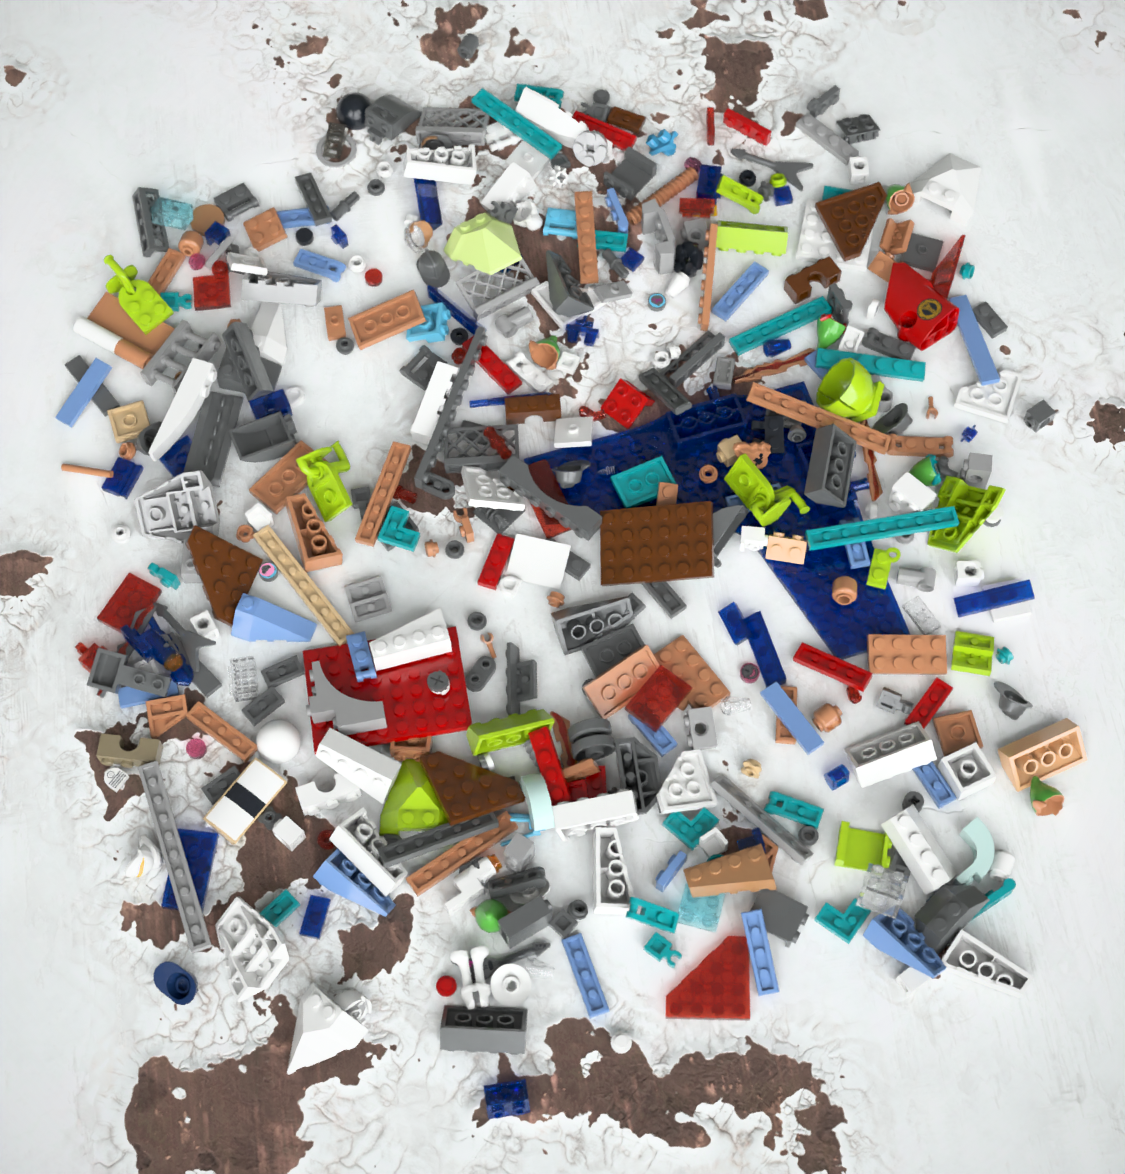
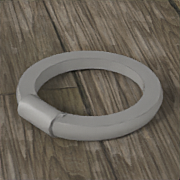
M336 131L321 138L316 147L318 160L331 168H340L348 165L353 161L357 153L355 141L348 134ZM332 139L345 140L351 146L350 155L343 161L330 162L322 155L324 144Z

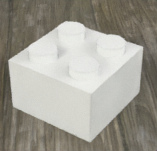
M906 472L892 486L887 504H889L893 511L899 512L901 515L932 510L937 494L909 472Z
M976 742L941 758L938 765L939 771L957 797V801L991 786L997 777Z

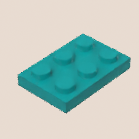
M662 456L611 476V482L625 509L634 508L656 499L659 482L676 484Z

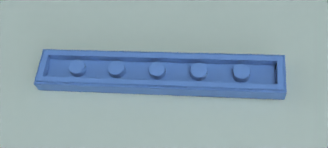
M967 295L949 298V301L959 308L957 325L981 386L999 383L1000 377Z

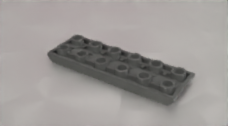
M210 391L201 408L184 472L202 470L212 486L220 487L232 444L228 430L235 428L237 425L243 397Z

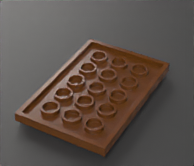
M711 501L600 511L602 516V524L600 525L602 586L714 578L713 503Z

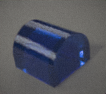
M841 764L825 773L824 777L833 791L849 782L850 772Z

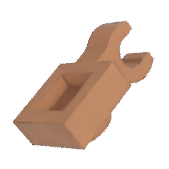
M463 508L464 514L462 516H458L457 512L453 511L455 521L462 524V526H459L461 537H465L467 543L473 542L474 533L467 509Z

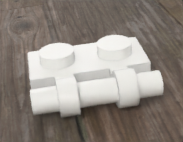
M499 122L487 126L485 139L491 152L503 150L504 147L516 145L519 141L523 140Z

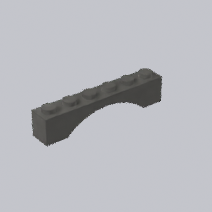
M512 455L499 470L500 481L503 485L512 487L519 496L529 499L533 506L542 508L549 517L559 520L563 527L572 529L579 538L589 541L602 524L601 515L588 506L567 505L547 496L533 481L528 465L516 456Z

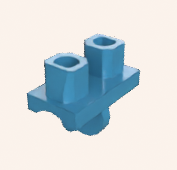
M663 129L658 133L657 137L654 134L649 135L646 144L651 147L649 154L654 156L662 152L667 156L673 155L676 144L673 141L678 136V133L675 131L669 133Z

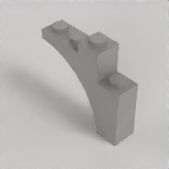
M320 661L312 662L313 670H309L310 680L315 682V686L312 687L313 696L309 697L310 705H306L308 717L312 716L314 724L333 720L334 730L338 729L339 733L343 735L387 728L382 701H362L346 696L335 689L326 679L321 669Z

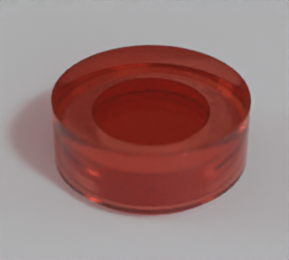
M370 269L365 273L367 285L377 287L382 283L383 276L380 270Z

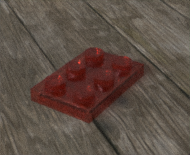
M128 573L98 615L97 620L127 636L135 612L147 608L139 616L131 634L132 636L152 608L153 603L161 595L162 590Z
M660 665L625 706V711L657 733L692 691V687Z

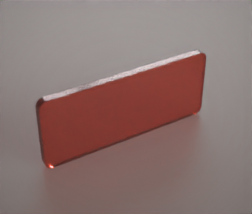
M543 459L528 465L530 475L539 489L550 498L568 505L547 460ZM530 503L546 538H552L572 530L569 527H563L559 520L549 517L539 506L535 507Z

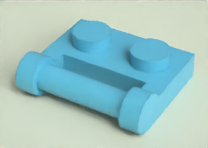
M548 207L543 235L549 236V234L577 239L576 211Z

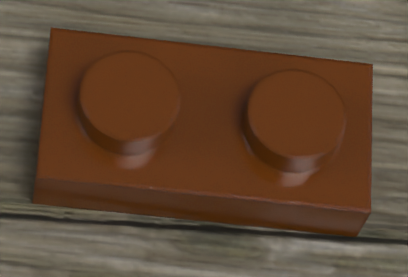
M615 106L608 117L609 124L638 134L646 121L645 116Z

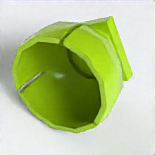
M845 358L833 365L823 377L817 389L816 403L823 410L841 417H848L847 419L858 423L877 414L885 384L880 381L873 383L870 373L860 362L852 358Z

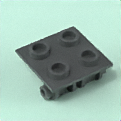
M862 114L859 117L844 118L836 121L846 135L844 140L849 144L857 143V141L861 142V137L863 141L876 139L879 136L878 131H880V128L870 115Z
M477 507L472 513L496 533L502 534L526 510L512 511L509 509Z

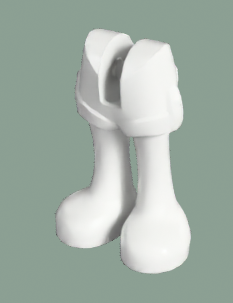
M486 946L470 950L474 966L475 983L472 982L468 951L459 950L450 953V960L457 963L462 974L463 988L460 989V994L468 1010L475 1009V997H473V992L475 991L479 992L478 998L481 1007L489 1005L490 985L486 984L483 972V961L489 953Z

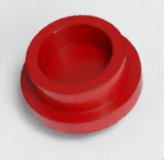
M442 976L438 979L436 990L441 996L449 997L456 992L457 983L453 977Z

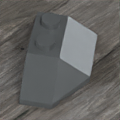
M635 737L615 739L621 789L633 791L638 815L647 814L658 801L656 795L662 786L657 755Z
M942 885L915 914L916 930L918 933L922 932L925 936L924 942L939 955L961 929L984 907L989 899L974 885Z

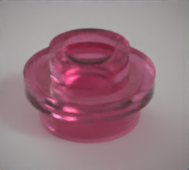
M198 253L193 254L189 259L190 268L195 271L202 269L206 261L205 256Z

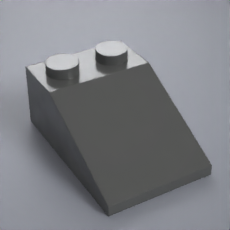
M226 347L217 373L219 388L244 393ZM260 357L266 365V373L272 381L273 390L275 391L282 366ZM274 391L268 396L269 398L273 397Z

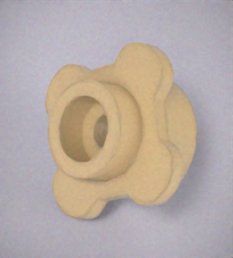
M754 759L744 761V767L741 768V772L748 777L759 778V772L762 770L761 764Z

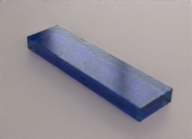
M1030 579L953 599L958 618L1033 600L1035 596Z

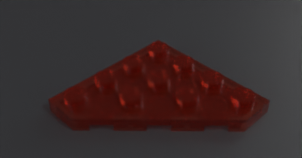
M727 936L677 987L666 995L665 1019L750 1021L749 949L746 936Z

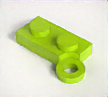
M891 547L886 551L874 549L866 585L881 589L886 588L891 562H897L901 556L897 548ZM894 552L896 557H891L889 553Z

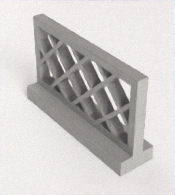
M423 107L419 125L415 129L417 144H420L422 138L426 135L442 134L447 136L453 145L485 146V135L490 116L481 109ZM426 114H435L430 118L426 116ZM445 114H451L446 119L443 117ZM461 115H468L463 119L460 118ZM479 115H485V117L481 119L477 118V116ZM439 118L441 121L435 124L433 121ZM456 119L458 122L452 125L450 122ZM470 120H474V121H475V122L472 123L471 125H468V124H467V122L470 121Z
M523 258L519 260L518 267L507 266L504 269L503 275L497 273L490 275L488 283L477 280L478 275L482 273L490 275L479 270L456 281V285L473 311L476 321L530 294L531 290L540 284L537 277L534 278ZM507 268L517 271L515 278L505 276ZM518 273H526L529 279L525 281L518 280ZM491 276L502 279L500 287L489 284ZM503 280L514 282L513 287L510 289L503 288ZM467 281L474 283L472 291L464 289L462 284ZM476 284L486 287L484 294L474 292ZM488 287L499 290L497 296L491 297L486 295ZM473 295L483 298L482 303L475 306L472 302Z

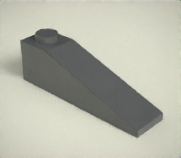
M547 250L549 297L553 311L558 315L566 317L593 311L595 308L589 295L586 292L582 293L579 288L580 282L570 275L572 271L562 256Z
M628 596L569 607L551 613L555 632L564 655L581 651V646L601 638L605 632L617 627L633 615Z

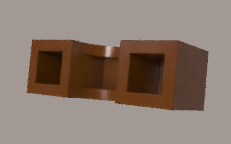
M830 256L825 259H819L810 267L806 266L800 272L789 275L785 279L784 291L796 305L811 296L812 286L809 284L810 282H818L826 289L829 285L840 281L842 271Z
M560 394L504 398L506 425L525 424V419L533 415L542 417L543 422L561 419Z

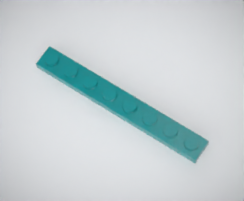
M951 506L806 530L805 535L809 550L811 551L956 527L959 525V520L955 507Z

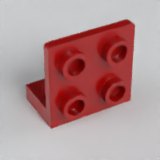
M620 378L600 409L625 428L630 429L645 405L651 407L655 400L628 380Z

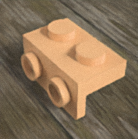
M773 532V535L769 534L765 559L804 564L807 540H804V536L792 535L791 538L784 537L785 533Z

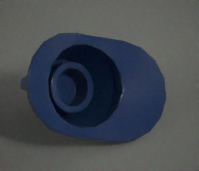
M168 961L160 963L155 968L153 974L154 983L160 992L178 1005L189 1004L194 999L195 994L198 992V982L193 973L184 970L174 962Z

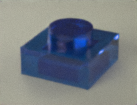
M789 186L774 188L773 199L775 206L793 204V197Z
M337 224L332 226V241L336 245L339 244L342 249L349 246L347 235Z
M629 248L620 259L626 268L634 272L644 261V256Z

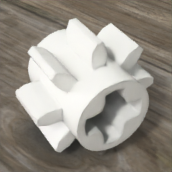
M555 165L554 169H549L548 176L546 177L550 180L549 185L561 188V184H567L566 181L569 175L565 172L566 168H560V166Z

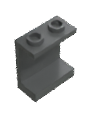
M628 147L625 150V159L611 174L607 171L604 172V184L609 189L614 188L623 198L632 201L656 175L657 163L633 148Z
M761 889L750 911L762 909L767 932L786 941V947L789 948L792 942L796 944L801 934L798 931L800 925L805 926L809 914L806 913L808 906L776 890Z

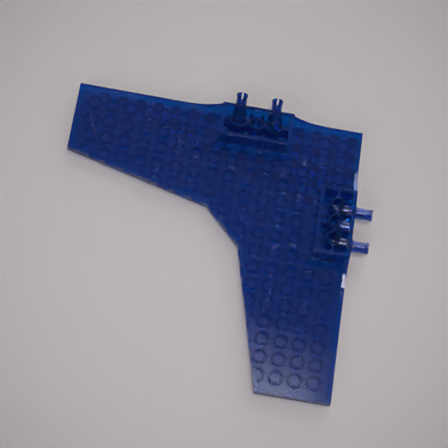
M804 381L774 389L798 400H804L806 403L814 406ZM710 386L706 389L710 400L693 404L692 408L678 415L668 411L660 418L642 426L593 439L592 446L561 448L525 458L524 463L528 465L530 475L535 484L547 496L567 505L588 506L600 515V511L625 509L611 482V476L662 456L676 484H678L676 504L711 501L713 503V513L727 507L725 497L736 494L724 480L733 465L726 467L723 462L721 463L716 456L718 444L723 439H729L735 435H738L742 442L748 444L752 443V440L755 439L765 440V430L751 431L752 421L764 422L767 408L746 401L748 395H736V393L720 397L717 386H713V390ZM802 423L801 426L806 431V438L801 442L790 441L787 435L789 428H784V454H769L766 466L759 470L771 485L780 483L781 488L785 486L794 488L807 506L810 507V510L805 514H801L798 506L790 498L791 503L781 517L774 523L763 527L765 528L764 535H768V539L769 534L773 535V532L785 533L784 537L792 538V535L804 536V540H807L806 530L839 525V520L851 521L852 518L857 517L859 521H863L856 492L870 488L866 477L853 482L850 480L846 507L844 508L819 504L804 495L817 429L805 423ZM574 460L590 461L591 466L583 470L580 483L570 488H561L552 468ZM705 465H712L718 471V477L712 483H704L699 478V471ZM710 473L705 474L707 477L712 476ZM657 498L637 507L656 506ZM540 508L546 526L561 525L559 520L549 517ZM749 511L735 533L741 535L742 526L762 527V525L753 515L752 511ZM866 541L865 544L871 566L874 546L871 541ZM807 543L804 564L765 559L767 546L757 550L833 656L843 660L867 653V635L869 634L911 635L888 580L885 589L866 585L870 566L850 569L845 545L810 551ZM841 576L855 579L858 586L856 600L848 605H841L832 598V584L836 578Z

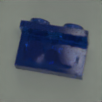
M526 1079L484 1085L488 1119H500L502 1117L523 1115L531 1112Z

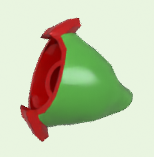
M822 314L818 318L816 325L818 336L817 349H827L830 345L834 344L845 333L846 323L841 324L831 318V314Z

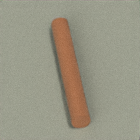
M65 463L61 466L62 471L112 478L114 475L113 471Z

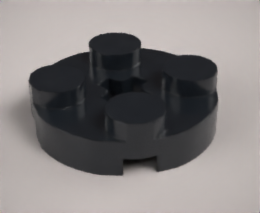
M685 241L676 246L674 265L676 273L683 272L691 278L697 275L695 274L697 270H701L704 256L702 249H699L697 246L699 245L697 242Z

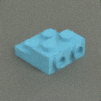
M443 303L421 306L426 322L408 329L406 339L409 342L426 340L428 343L445 341V335L449 334L447 320L451 318L450 310Z

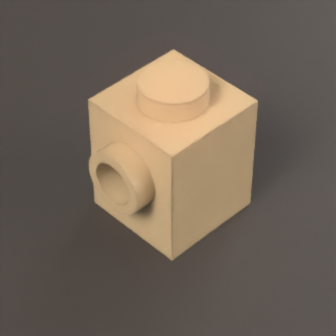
M738 435L729 439L725 438L718 444L716 456L726 467L733 465L738 459L733 451L734 443L742 442Z

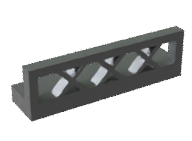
M138 187L132 199L143 257L150 258L154 251L167 252L169 244L158 189ZM146 194H153L154 201L152 202L148 199ZM150 208L157 212L156 217L149 212ZM153 223L160 227L159 232L152 228ZM158 238L163 243V246H157L155 239Z
M708 330L660 374L677 388L724 346L725 336L720 332L715 336ZM707 338L711 339L705 346L703 345ZM694 350H699L697 353H695V354L691 357V352H692V351H694ZM681 361H686V362L679 368L678 364H679ZM669 372H674L669 378L665 376Z

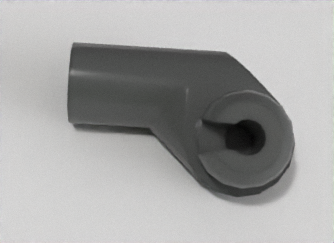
M940 456L936 463L940 475L957 478L959 473L949 469L947 464L949 459L946 456Z

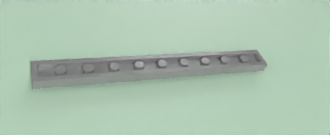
M156 760L139 766L138 771L189 947L193 954L212 947L161 770Z

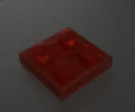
M229 274L193 277L195 311L231 307Z

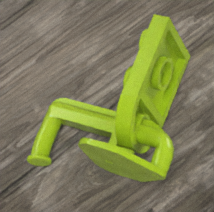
M107 255L104 258V263L108 264L116 273L107 282V291L110 294L119 292L121 307L145 335L174 314L173 310L149 283L143 280H134L138 274L134 265H129L122 269L112 255Z
M339 440L330 447L319 448L296 459L300 470L307 475L308 487L325 522L333 520L353 505L338 474L350 470V463ZM333 448L339 461L331 463L323 461V458Z
M746 454L740 455L724 478L745 506L752 511L762 527L774 523L781 517L791 503L790 498L798 506L801 514H805L810 510V507L807 506L794 488L785 486L774 491L769 481Z

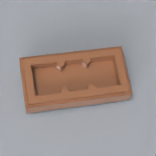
M342 305L325 307L328 340L333 341L346 337Z

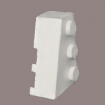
M512 162L480 203L485 210H493L495 208L491 204L492 201L497 202L499 205L501 202L516 205L537 185L529 172Z

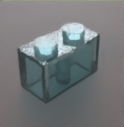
M159 197L151 208L152 223L186 230L193 220V205Z

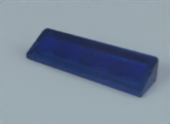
M414 178L420 220L428 222L432 230H436L443 223L436 181Z
M431 285L427 286L428 297L435 303H443L450 310L451 316L474 335L478 326L483 327L441 290Z
M761 611L742 619L741 623L766 688L776 681L779 685L785 684L786 676Z

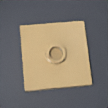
M143 400L107 410L117 444L137 438L144 428L150 426Z

